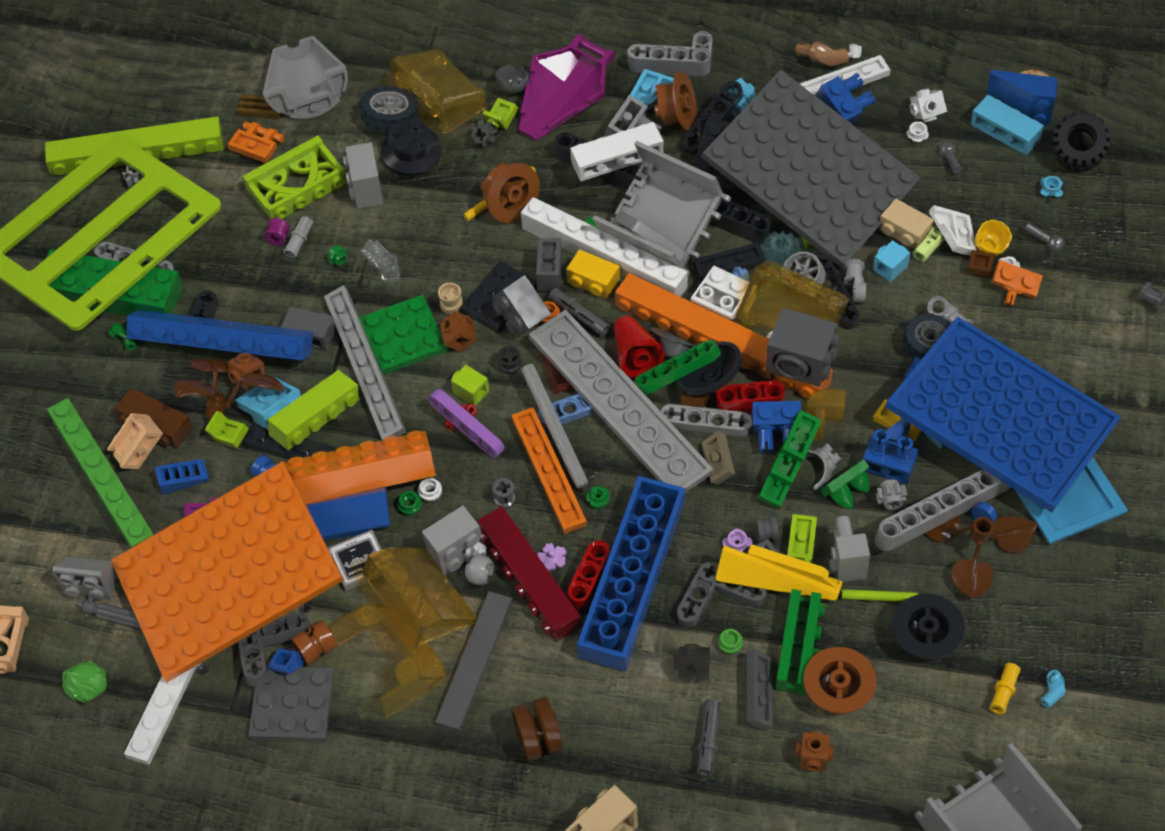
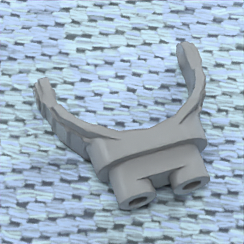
M828 443L821 448L817 447L814 450H808L806 457L820 458L824 463V475L813 487V490L816 492L820 491L829 482L832 472L837 468L835 465L842 460L836 452L834 454L831 453L833 449Z

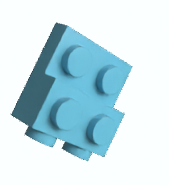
M279 380L285 389L284 393L276 389L255 386L236 399L235 402L239 409L252 415L254 423L268 429L267 419L299 398L301 394L299 389Z

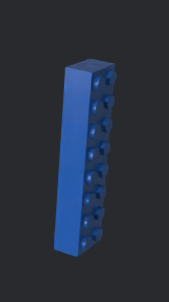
M638 476L577 642L579 659L627 671L685 505V488Z

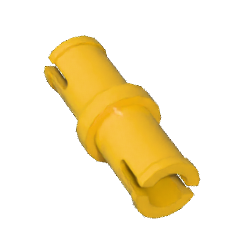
M1013 663L1005 664L1001 679L996 682L994 688L996 692L990 704V710L999 715L1005 714L1010 697L1014 696L1016 691L1015 683L1021 669Z

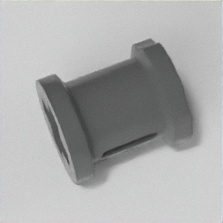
M1149 281L1143 286L1137 297L1138 300H1144L1155 306L1157 311L1165 304V292L1153 287Z
M500 478L492 486L494 503L498 507L503 506L504 509L512 507L515 502L514 484L510 479Z

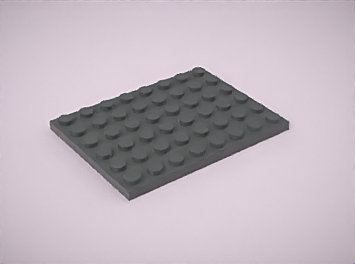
M782 70L770 80L701 156L702 159L828 256L842 269L847 260L850 261L881 225L880 217L895 199L902 201L920 179L917 174Z

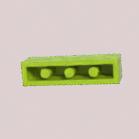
M337 370L267 419L269 436L284 448L290 450L295 445L300 444L306 437L317 432L330 420L338 417L344 410L355 405L359 400L358 384L340 370Z

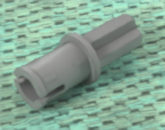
M301 217L295 231L290 233L291 238L283 250L287 257L295 259L302 244L306 243V236L313 225V220L310 217Z

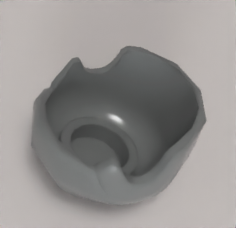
M512 65L503 66L495 73L498 87L507 94L522 92L530 79L529 73L524 71L522 67H520V70H515Z

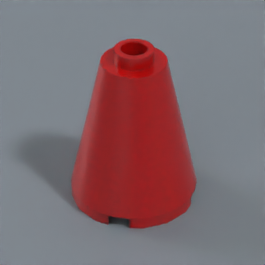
M623 316L616 320L614 323V334L619 367L628 377L636 378L641 373L663 363L665 352L661 344L632 316Z

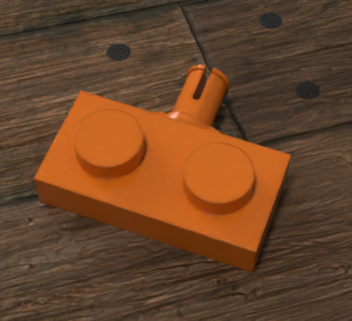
M999 260L991 283L1002 287L1008 292L1004 304L1013 307L1016 295H1024L1032 299L1037 297L1043 276Z

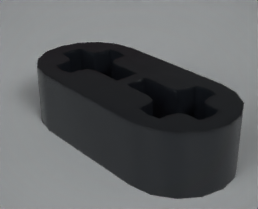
M209 290L199 293L189 316H203V318L213 319L219 306L216 294Z

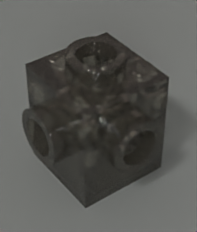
M686 644L684 647H679V655H674V670L679 671L678 679H684L688 683L709 680L710 647H700L697 644Z

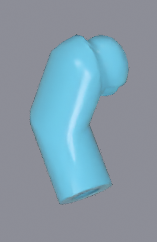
M1058 670L1048 672L1047 684L1049 691L1040 698L1042 705L1048 709L1062 698L1066 692L1064 678Z

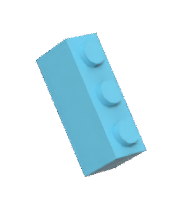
M987 95L973 110L971 125L1026 156L1041 140L1044 127L1037 120L1031 119L1017 109L1011 108L990 95Z

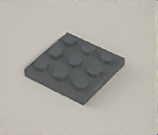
M301 667L290 674L268 670V680L263 685L255 687L249 739L261 741L327 742L335 674L334 668Z

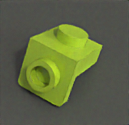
M497 98L491 111L484 110L482 115L486 119V123L492 121L494 129L499 127L507 130L518 107L514 103Z
M216 411L205 430L216 442L238 448L249 428L243 423L227 419L221 412Z

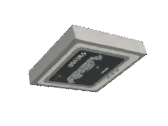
M373 530L328 547L344 578L342 585L345 591L391 573L390 566Z

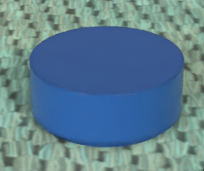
M985 502L976 503L971 510L974 520L979 517H986L993 523L997 518L996 510Z

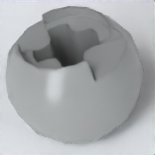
M484 554L471 556L470 564H466L464 574L466 579L474 585L481 586L487 584L489 575L492 576L494 563Z

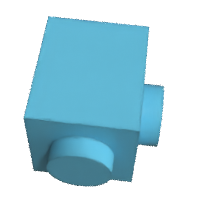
M892 240L887 246H882L878 250L874 258L873 270L891 283L908 267L910 252L904 246Z

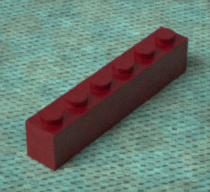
M501 506L478 519L477 522L482 534L480 540L483 544H488L490 547L489 552L494 561H500L505 577L508 580L512 579L516 584L514 587L521 599L525 597L529 603L527 604L528 609L533 617H539L544 633L547 636L551 635L555 642L580 629L581 616L504 507Z

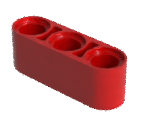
M779 381L725 385L717 391L716 409L752 414L753 402L784 401L785 386Z
M597 540L588 546L568 588V599L579 613L585 612L591 606L609 558L610 548L604 541ZM598 554L604 555L603 557H600V558L594 557L595 555H598ZM589 574L594 575V577L592 578H586L584 576ZM577 595L585 596L581 599L575 598V596Z

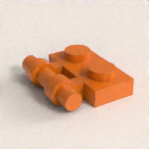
M245 121L243 129L247 131L238 129L227 145L231 151L267 163L277 149L275 141L282 143L284 135L278 133L276 129H266L261 127L259 123Z

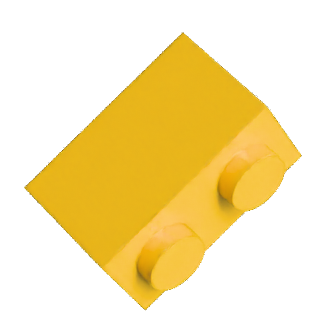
M580 249L566 269L568 283L576 288L585 289L595 296H601L608 299L620 280L619 265Z

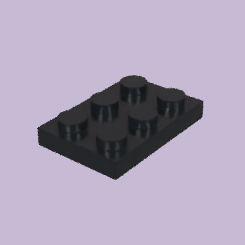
M500 261L461 306V313L499 333L506 325V319L495 310L491 298L524 275L528 278L534 289L537 288V280Z

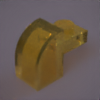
M822 389L815 392L809 398L806 413L822 420L813 440L823 441L825 421H844L846 390Z

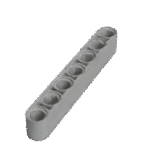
M982 469L884 519L876 533L875 544L881 550H893L972 509L976 503L986 502L1009 490L1011 487Z

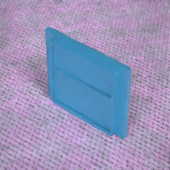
M1094 458L1090 460L1052 513L1016 491L1049 545L1128 512V509Z

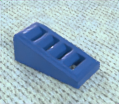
M203 459L155 467L163 495L210 481ZM198 468L200 475L195 476L194 469ZM189 471L190 477H186L184 472ZM180 474V478L176 479L175 475Z

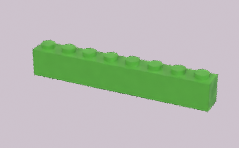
M69 398L48 408L47 411L54 426L130 549L153 536L154 534Z

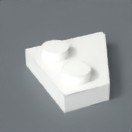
M935 205L931 207L929 214L934 219L952 251L971 256L972 250L977 249L970 215Z

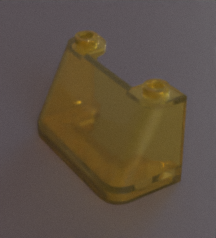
M430 49L399 55L390 61L394 85L399 87V89L410 88L430 107L431 115L433 117L437 116L440 119L441 124L438 126L444 134H447L486 109V94L484 90L473 84L446 58L441 50Z
M765 261L755 268L735 317L748 327L763 324L774 329L782 308L838 323L849 299L845 295L778 263Z

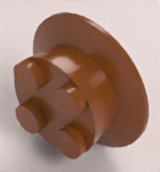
M678 71L674 76L673 83H661L655 86L658 104L655 105V113L657 117L662 118L666 127L680 123L681 127L688 132L697 119L696 98L689 77L685 72Z
M501 163L488 174L480 187L490 214L500 222L513 223L521 219L522 210L533 197L538 199L540 182L536 171L527 164L513 163L506 165Z
M831 647L815 654L808 662L803 678L806 693L813 703L821 710L833 714H847L863 708L872 699L877 683L876 673L870 661L861 653L846 647Z

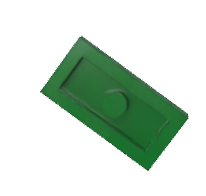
M863 459L821 488L820 492L824 497L830 495L842 507L853 509V497L847 482L861 492H868L869 477L865 470L869 468V465Z

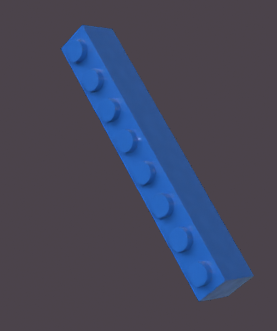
M137 310L127 316V338L295 360H304L312 354L313 331Z

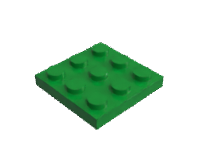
M424 295L359 317L383 375L448 352Z

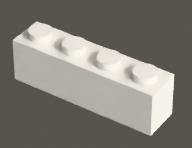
M655 123L643 124L571 147V163L580 181L644 162L634 145L636 141L664 153L663 139Z

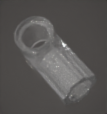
M377 240L366 242L361 250L362 255L380 272L381 278L384 281H396L401 275L397 256L394 253L388 252Z

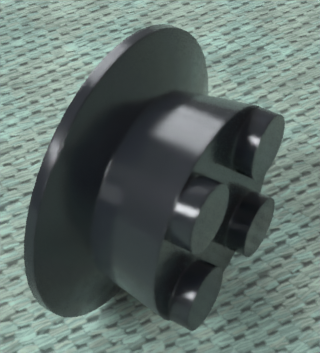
M420 118L403 120L391 125L388 136L381 147V156L384 163L391 170L401 174H418L427 171L438 162L442 153V144L439 137Z
M918 594L909 597L898 606L893 617L892 626L895 638L911 657L923 660L942 658L955 651L964 637L965 623L961 612L951 601L939 595Z

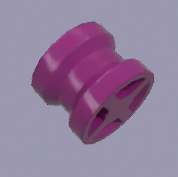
M272 218L268 222V229L265 231L264 239L275 246L284 245L290 225L280 218Z

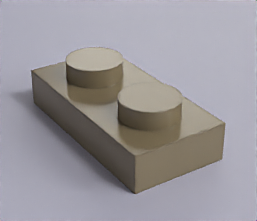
M717 431L701 442L705 459L713 468L709 475L711 483L718 485L735 474L725 433Z

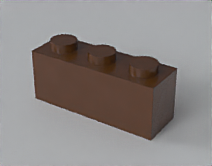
M133 388L129 389L114 408L118 421L122 425L131 413L149 415L163 433L158 443L165 447L170 446L176 450L193 429L188 415Z

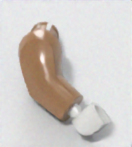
M800 42V44H797L795 51L798 56L809 57L817 64L833 67L849 62V57L859 58L862 46L850 44L849 52H847L845 48L831 49L820 42H815L812 45Z

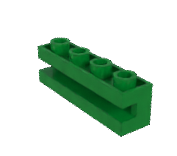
M791 589L776 691L801 695L807 694L804 687V671L810 659L818 653V649L814 648V642L820 641L822 626H818L817 623L818 618L823 619L825 604L821 603V593L811 592V598L801 596V590Z

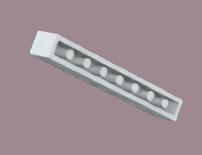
M534 197L521 212L522 229L540 238H561L562 249L575 255L580 249L620 266V277L624 279L631 273L680 297L687 289V271Z

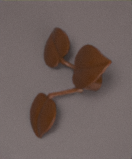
M201 358L192 359L190 364L197 370L212 371L213 387L192 379H179L174 387L176 398L189 395L206 396L207 407L205 416L209 419H212L216 411L225 415V409L230 408L233 398L243 383L250 386L276 389L283 393L285 391L283 385L273 376L248 373L246 377L239 379L228 400H226L224 394L217 392L218 372H229L228 363L218 359Z
M957 516L926 532L925 535L935 542L945 543L950 539L951 534L958 536L970 530L971 539L977 543L973 561L969 559L958 560L952 567L951 578L954 585L966 597L977 598L990 588L993 581L991 566L986 562H977L982 544L986 543L991 536L992 540H998V545L1003 551L1020 553L1029 546L1037 528V523L1015 516L999 517L993 523L986 517H979L974 523H969L968 526L958 530L961 519L960 516Z

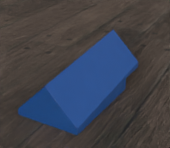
M387 487L306 504L324 540L354 537L370 529L390 527Z

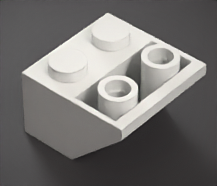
M713 266L691 297V301L730 320L742 317L752 303L754 284Z

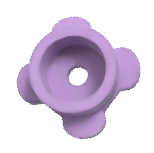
M734 529L728 534V538L723 539L722 544L723 546L725 545L743 552L746 547L751 546L752 539L747 537L746 533L742 530Z

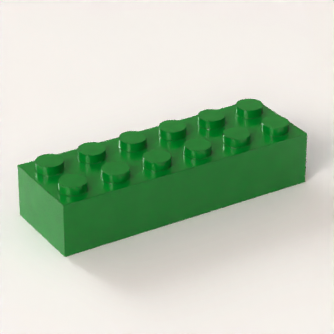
M50 249L47 257H49L56 250ZM84 255L49 286L70 301H77L122 261ZM154 267L103 312L128 316L137 310L173 314L183 289L179 272ZM96 302L89 309L94 310L100 303Z

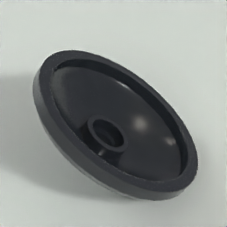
M716 342L721 351L720 356L715 361L676 380L677 385L681 391L689 395H706L721 389L736 376L742 364L740 349L731 342Z

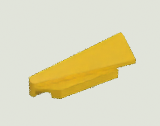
M752 544L748 554L724 545L716 574V580L719 582L791 593V589L801 590V595L811 597V592L821 593V599L833 601L837 600L843 584L841 580L828 577L829 571L824 567Z

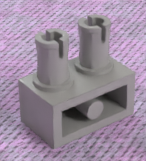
M629 95L607 126L604 137L651 123L652 121L646 118L645 115L648 106ZM655 123L658 131L660 132L662 126H659Z
M840 516L835 519L837 530L834 531V547H831L832 559H829L830 572L835 574L836 579L842 582L867 579L870 552L866 534L853 535L849 517Z

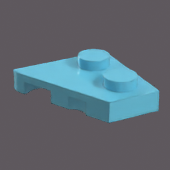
M644 69L630 95L647 105L646 111L658 104L655 86L661 83H673L674 78Z

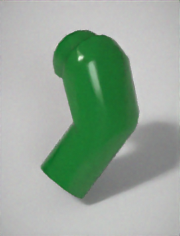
M120 323L111 325L108 329L110 337L114 339L118 337L123 338L125 348L128 351L137 348L135 339L127 338V327Z

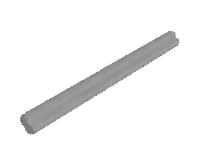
M528 364L523 366L522 373L575 487L578 489L585 487L588 484V480L534 365Z

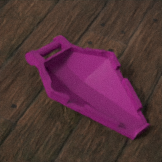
M578 34L572 43L564 48L533 56L530 68L531 75L529 83L526 85L520 112L521 120L518 132L534 141H538L605 97L606 67L614 60L615 52L610 49L605 50L586 40V37ZM579 48H584V49H586V50H588V51H590V52H592V53H594V54L600 56L601 59L599 60V59H597V58H595V57H593V56H591V55H589V54H587V53H585V52L579 50Z

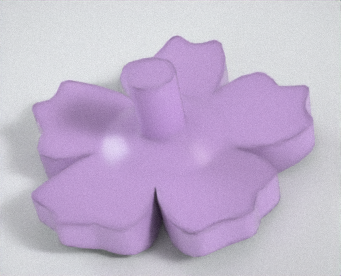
M550 543L545 545L543 553H537L548 571L555 570L556 567L562 568L566 565L564 557L566 550L564 547L557 546L554 550L553 544Z

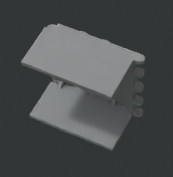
M636 141L634 145L642 161H644L636 174V177L641 179V181L633 179L625 193V196L630 198V201L623 198L614 215L617 216L621 210L634 217L687 252V256L682 263L679 262L674 252L637 235L615 221L613 217L608 222L594 215L593 221L598 229L687 271L688 277L690 271L684 268L690 256L696 259L699 258L700 254L694 251L701 237L705 239L710 238L711 235L705 231L712 217L720 220L721 214L715 211L721 200L729 203L731 197L722 193L715 176Z
M1013 743L1007 745L1003 761L999 757L993 761L998 768L988 776L981 770L977 771L975 776L979 782L965 790L960 784L956 785L954 789L958 796L946 804L939 798L933 800L930 797L926 800L923 814L921 811L914 814L925 831H1081L1083 827Z

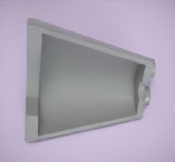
M314 36L299 40V45L295 48H290L287 44L274 48L269 63L263 96L271 108L278 113L282 112L289 115L290 118L308 119L320 116L335 107L340 101L339 98L342 93L346 91L348 83L346 66Z

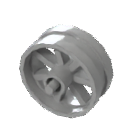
M798 252L791 255L785 261L781 276L783 282L794 294L809 296L822 287L826 272L824 266L814 254ZM812 261L818 264V266L810 268ZM818 272L815 278L812 277L811 274ZM789 276H796V277L789 283ZM799 281H801V287H794Z

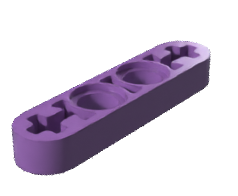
M436 389L428 397V401L434 409L490 457L497 458L505 450L503 443L443 390Z

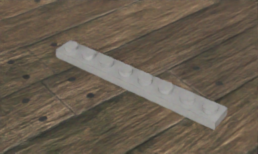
M343 285L325 295V300L334 318L335 325L382 440L388 436L399 437L406 433V430L348 289Z

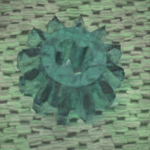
M782 230L780 234L773 231L771 236H766L765 243L762 245V252L766 262H769L771 267L778 265L779 269H781L791 255L801 252L798 238H793L792 232L786 235Z

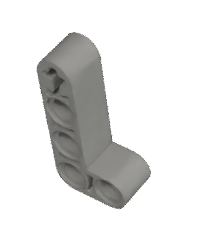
M704 31L696 33L693 37L692 47L634 44L627 51L628 68L634 73H642L644 69L665 75H675L678 71H683L687 76H705L711 70L712 36Z

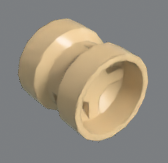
M452 282L443 284L438 290L441 310L447 314H452L454 311L459 312L463 305L460 287Z

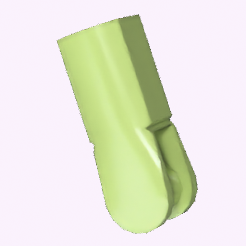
M936 226L931 228L912 253L914 259L921 263H924L945 240L941 231L937 230Z

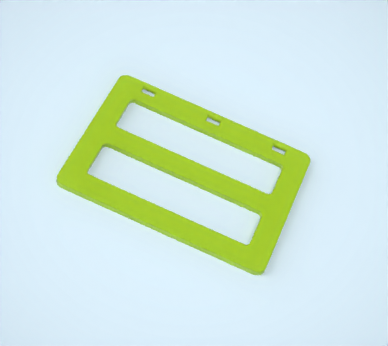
M119 136L114 137L0 230V280L71 330H81L221 210V202L217 197L127 139ZM122 161L144 176L33 270L27 271L5 256V253L116 162ZM161 190H167L188 204L183 211L77 301H70L49 286V284ZM197 215H198L199 217H201V218H200L196 223H194V224H192V223L190 222V221H192ZM149 258L151 261L142 267L140 264ZM96 302L100 303L97 308L92 312L89 308Z

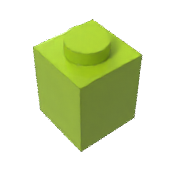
M467 365L460 371H456L452 376L453 393L469 404L476 406L489 392L488 378Z

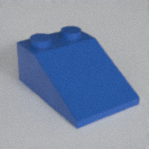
M991 70L986 96L990 95L1011 108L1017 109L1031 119L1037 120L1042 125L1049 126L1056 98L1057 77Z

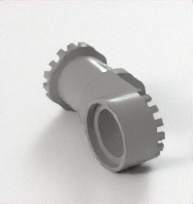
M855 258L853 260L850 259V261L847 260L844 265L846 270L844 285L852 289L853 302L865 303L866 282H864L862 277L865 264L859 259L855 260Z
M941 296L933 297L928 303L927 309L929 313L942 316L950 321V324H952L957 316L971 325L974 324L972 319L965 318L955 306ZM943 302L945 304L944 311L939 314L934 313V304Z

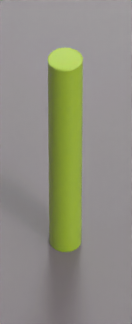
M842 589L841 599L903 602L909 597L918 595V593Z

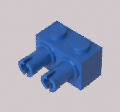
M858 73L853 74V76L844 81L837 76L821 85L815 94L817 98L851 124L857 121L863 112L862 109L874 104L876 101L874 95L869 97L872 95L871 91H867L855 99L850 92L863 85V79H857L860 77Z
M801 401L753 402L752 432L753 434H758L759 453H765V445L767 446V453L774 452L773 433H782L784 443L798 412L801 410Z
M878 429L874 432V436L871 435L863 459L869 465V468L865 471L908 485L916 463L918 449L913 448L911 438L908 437V440L905 441L906 437L902 436L896 443L889 440V433L886 430L882 434V429Z

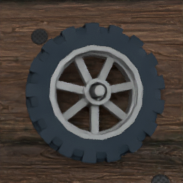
M388 86L373 88V91L369 90L365 93V96L361 97V120L364 121L365 126H370V129L374 131L380 130L381 133L389 132L391 125L418 117V100L414 98L412 92L408 93V90L404 88L399 89L397 86H393V88Z

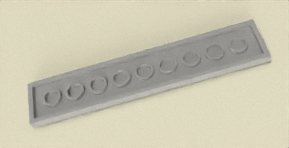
M564 310L529 333V339L658 481L683 487L686 493L709 477L713 471L709 463L567 310Z

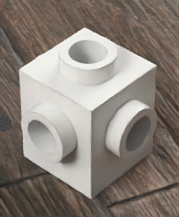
M929 89L917 91L916 96L910 97V111L915 116V119H923L924 122L937 119L936 115L947 112L942 90L930 91Z

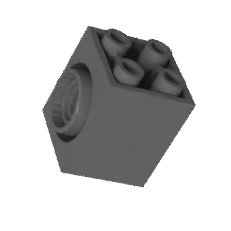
M782 308L767 344L766 372L821 387L823 379L827 380L829 377L831 360L835 361L839 349L837 345L840 334L837 333L838 323Z

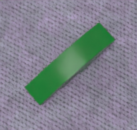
M802 410L798 412L757 500L777 510L780 509L822 420Z

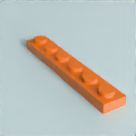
M534 407L512 414L513 424L564 534L587 526L586 518Z

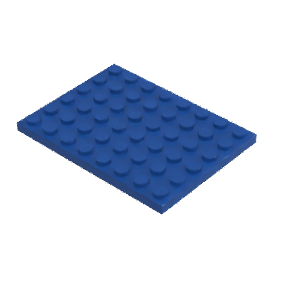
M958 316L885 405V408L1051 513L1121 418L1118 414Z

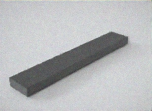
M488 592L435 721L436 726L458 733L461 732L512 605L511 597Z

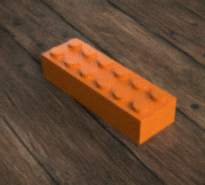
M411 431L407 435L400 437L388 436L382 441L377 442L365 441L359 446H343L337 448L336 451L327 453L320 451L309 457H293L284 462L305 504L436 476L426 431Z

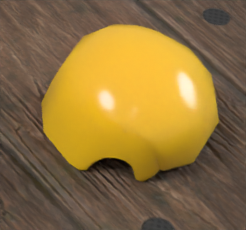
M994 219L985 221L976 233L975 245L979 251L993 253L995 257L1006 251L1012 239V234L1009 227L1002 221Z

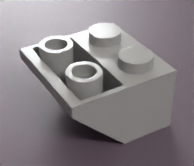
M64 557L52 569L65 595L69 597L87 596L93 597L95 600H102L103 598L112 599L118 577L113 561Z

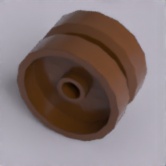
M546 696L533 700L532 710L534 717H532L528 706L524 703L511 707L514 725L527 762L541 758V740L546 752L550 755L563 751L559 725Z

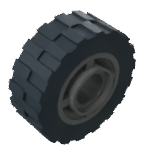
M933 313L916 315L908 322L903 335L902 343L906 355L911 357L912 360L915 357L923 359L951 325L950 321Z

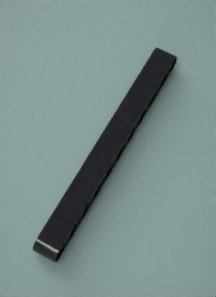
M562 132L555 138L556 156L559 160L572 165L570 148L590 141L568 132ZM642 163L602 174L598 177L628 189L633 179L641 181V179L636 177V174ZM721 200L715 211L721 214V218L717 220L712 217L709 224L750 242H758L759 245L769 241L771 220L767 216L732 201L728 203Z

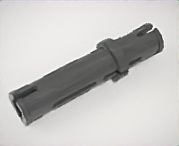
M557 287L550 292L548 299L560 306L563 311L567 310L572 316L601 337L608 333L610 324L604 322L580 305L576 298H570Z
M717 699L705 700L701 741L697 747L699 760L696 773L706 777L713 775L714 759L718 753L716 740L721 702Z

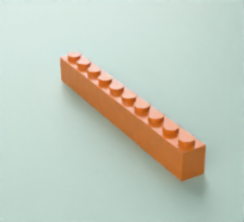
M631 273L626 276L615 291V305L622 311H628L643 321H649L660 329L668 330L678 335L681 339L689 340L697 345L707 340L731 342L742 353V368L750 369L765 379L779 381L786 389L794 390L806 399L819 402L832 381V368L828 379H823L821 387L766 372L769 338Z

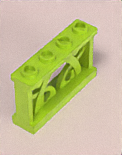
M319 136L308 140L243 176L246 190L254 197L270 219H284L289 214L304 208L309 203L324 197L329 192L347 183L345 168L331 154ZM323 157L326 162L318 164L317 159ZM330 168L333 171L331 173H328V171L319 169ZM293 172L299 174L310 173L306 184L300 188L284 187L287 175ZM261 189L268 191L265 196L260 192ZM274 194H276V203L271 205L269 203V200Z

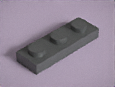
M753 649L747 652V723L760 729L768 730L773 728L772 657Z

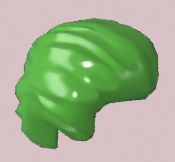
M91 661L77 663L62 674V685L65 694L73 701L87 703L106 690L107 679L105 670Z

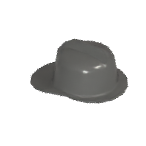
M651 327V330L660 336V344L665 352L664 359L666 361L696 346L671 332Z

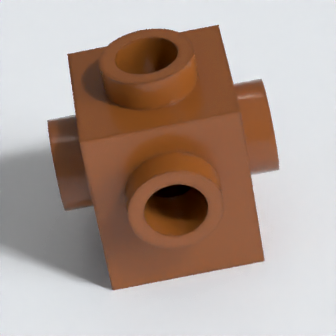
M454 311L439 323L444 344L452 349L462 352L477 340L473 320L467 315Z
M242 353L228 361V376L234 384H237L241 377H246L248 373L265 374L264 363L251 354ZM243 383L240 387L249 391L255 386Z
M818 731L803 732L802 742L797 741L795 756L801 758L799 769L826 772L827 761L833 760L834 746L829 745L830 735H824Z

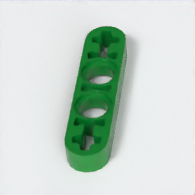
M714 340L704 341L641 373L635 378L634 384L645 395L650 394L715 361L720 356L721 351Z

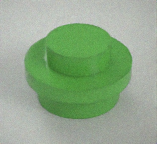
M734 629L723 631L718 637L720 650L727 654H734L740 651L743 646L742 635Z

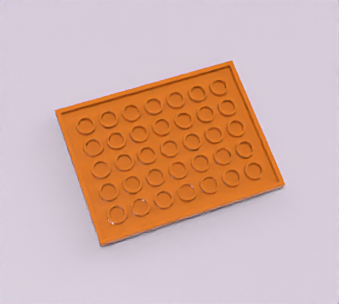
M283 461L111 559L159 670L167 682L344 581L332 554Z

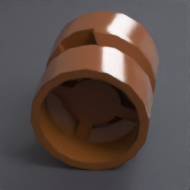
M322 620L311 625L307 633L302 631L290 639L296 652L301 653L306 666L317 661L321 653L326 655L338 647L335 638Z

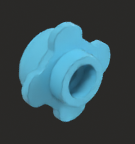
M1048 176L1041 179L1042 189L1040 194L1042 196L1061 197L1063 195L1061 190L1063 182L1058 177Z

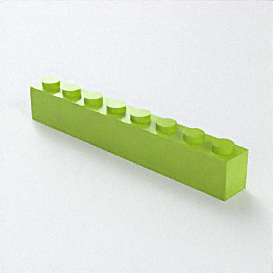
M218 116L45 142L46 164L51 176L72 172L108 141L118 136L127 139L158 160L224 150L223 133ZM118 161V162H116L115 164H113L111 167L121 166V165H127V164L123 163L122 161Z

